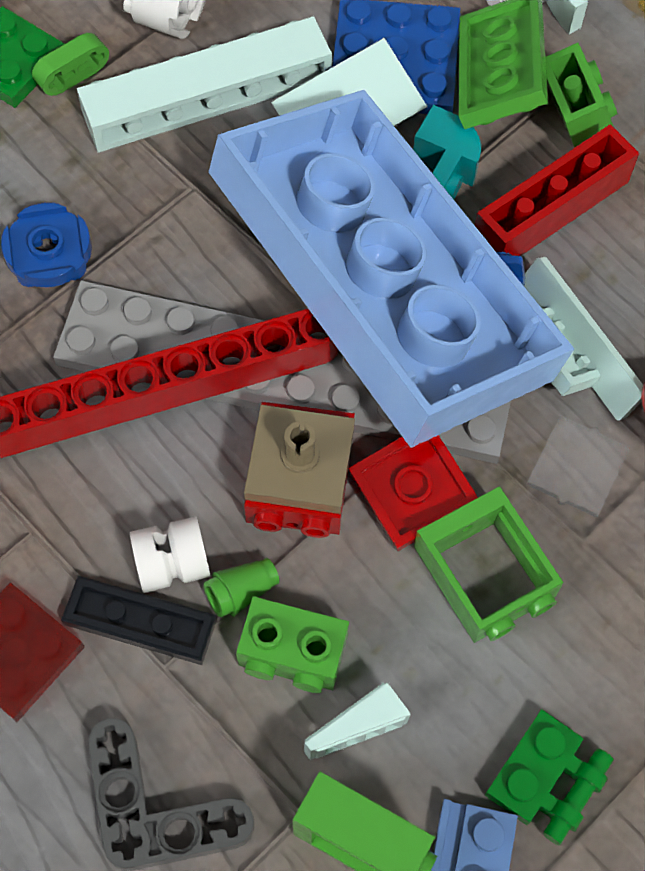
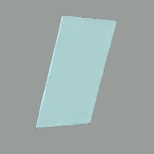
M385 38L271 102L280 116L365 90L393 126L427 108L426 103Z

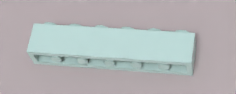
M313 16L300 21H292L286 25L264 32L252 33L247 37L231 42L216 44L208 49L185 56H176L168 61L152 66L137 68L129 73L106 80L94 81L89 85L77 88L84 119L96 150L99 153L285 95L332 68V53Z

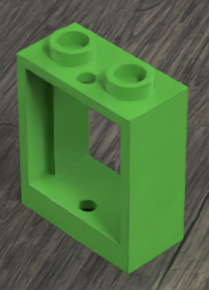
M500 486L417 531L414 544L415 550L474 643L488 636L490 641H495L516 627L513 622L527 613L532 618H535L551 609L557 603L555 597L564 582ZM494 524L534 584L535 589L481 619L440 553Z
M319 771L293 818V835L355 871H431L438 857L429 851L435 839L433 835Z

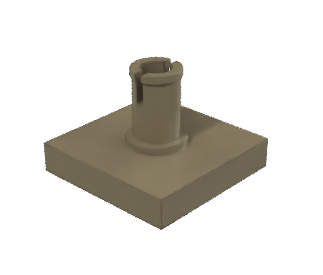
M261 405L244 489V499L341 514L355 418Z

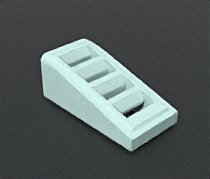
M383 682L306 738L304 753L309 760L320 758L395 730L408 723L410 712L391 686Z

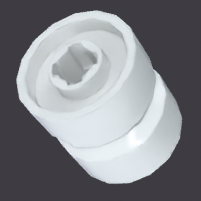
M197 516L170 522L166 531H161L157 526H152L130 532L132 549L143 593L170 587L173 578L177 577L184 583L210 577Z

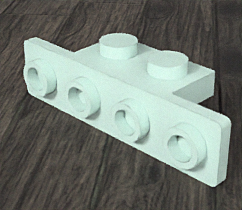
M546 257L537 258L525 273V288L574 348V351L554 381L551 382L552 385L556 387L561 396L592 387L616 420L625 419L642 402L641 392L643 384Z

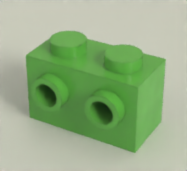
M579 42L546 56L547 85L574 148L609 124L613 126L611 117L618 114L609 91L601 93L598 85L603 84V80L595 60L587 62Z
M253 596L236 652L238 665L245 667L244 672L258 679L273 680L274 675L293 680L292 685L307 692L321 693L322 688L334 690L348 637L349 621Z

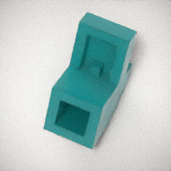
M433 105L415 135L413 150L427 168L434 170L432 174L454 200L462 183L471 187L475 183L481 154V142L474 127L464 129L459 115Z

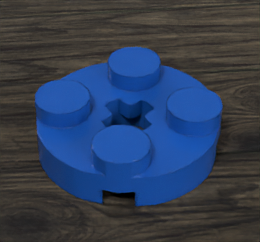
M40 203L29 206L17 214L18 220L12 224L10 229L7 225L3 231L1 238L3 256L9 270L23 286L55 287L71 280H78L84 276L87 270L86 264L92 252L89 230L85 221L79 215L77 217L68 212L65 206L57 203ZM51 238L52 243L57 244L55 248L46 252L35 249L42 246L43 239Z

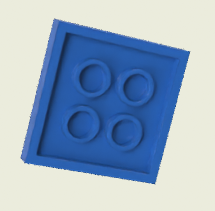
M340 0L332 67L385 38L427 105V108L421 110L418 114H428L433 105L453 112L460 7L375 0Z

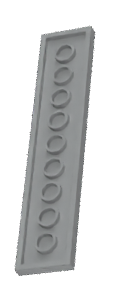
M80 281L53 358L57 366L88 372L264 320ZM319 332L310 335L315 339L328 337L327 334ZM278 344L266 348V350L271 352H280L285 349V347ZM340 351L332 361L326 364L206 398L260 411L261 402L355 413L354 432L392 441L402 437ZM229 357L224 359L221 363L225 365H235L239 363L241 360L239 358ZM184 370L178 373L177 377L189 378L196 372ZM139 383L142 385L151 386V384L148 383ZM511 401L439 434L450 454L497 464Z

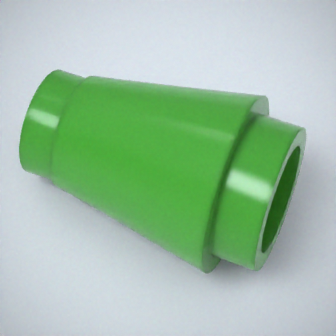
M264 558L260 561L213 572L212 579L205 581L203 586L206 597L214 612L219 617L227 614L234 617L251 604L253 596L259 598L273 586L279 584V575L271 560Z

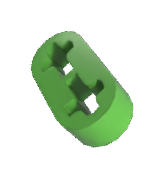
M93 33L82 34L42 57L34 66L32 77L47 95L61 94L101 70L109 59V50L97 35Z

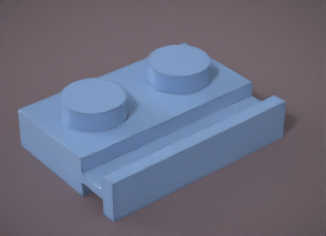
M444 799L433 853L438 857L431 871H509L518 815L469 804L463 805Z

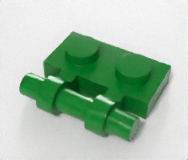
M541 709L484 796L508 813L518 815L517 819L526 826L532 821L538 810L542 811L551 818L542 834L549 841L560 846L568 832L576 831L584 819L581 812L594 792L600 793L608 778L605 774L614 759L604 750L596 748L587 763L581 761L574 754L584 738ZM562 772L575 780L563 801L550 794Z

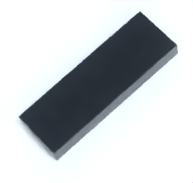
M78 575L61 621L63 625L203 665L217 622V616Z

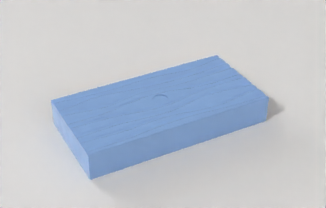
M365 90L218 134L209 174L410 448L554 381L574 351L573 346Z

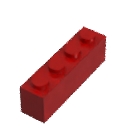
M609 124L477 212L474 226L496 252H506L513 256H522L629 183L639 152Z

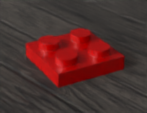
M439 435L410 448L403 437H400L348 468L349 473L397 551L415 542L418 530L478 498Z

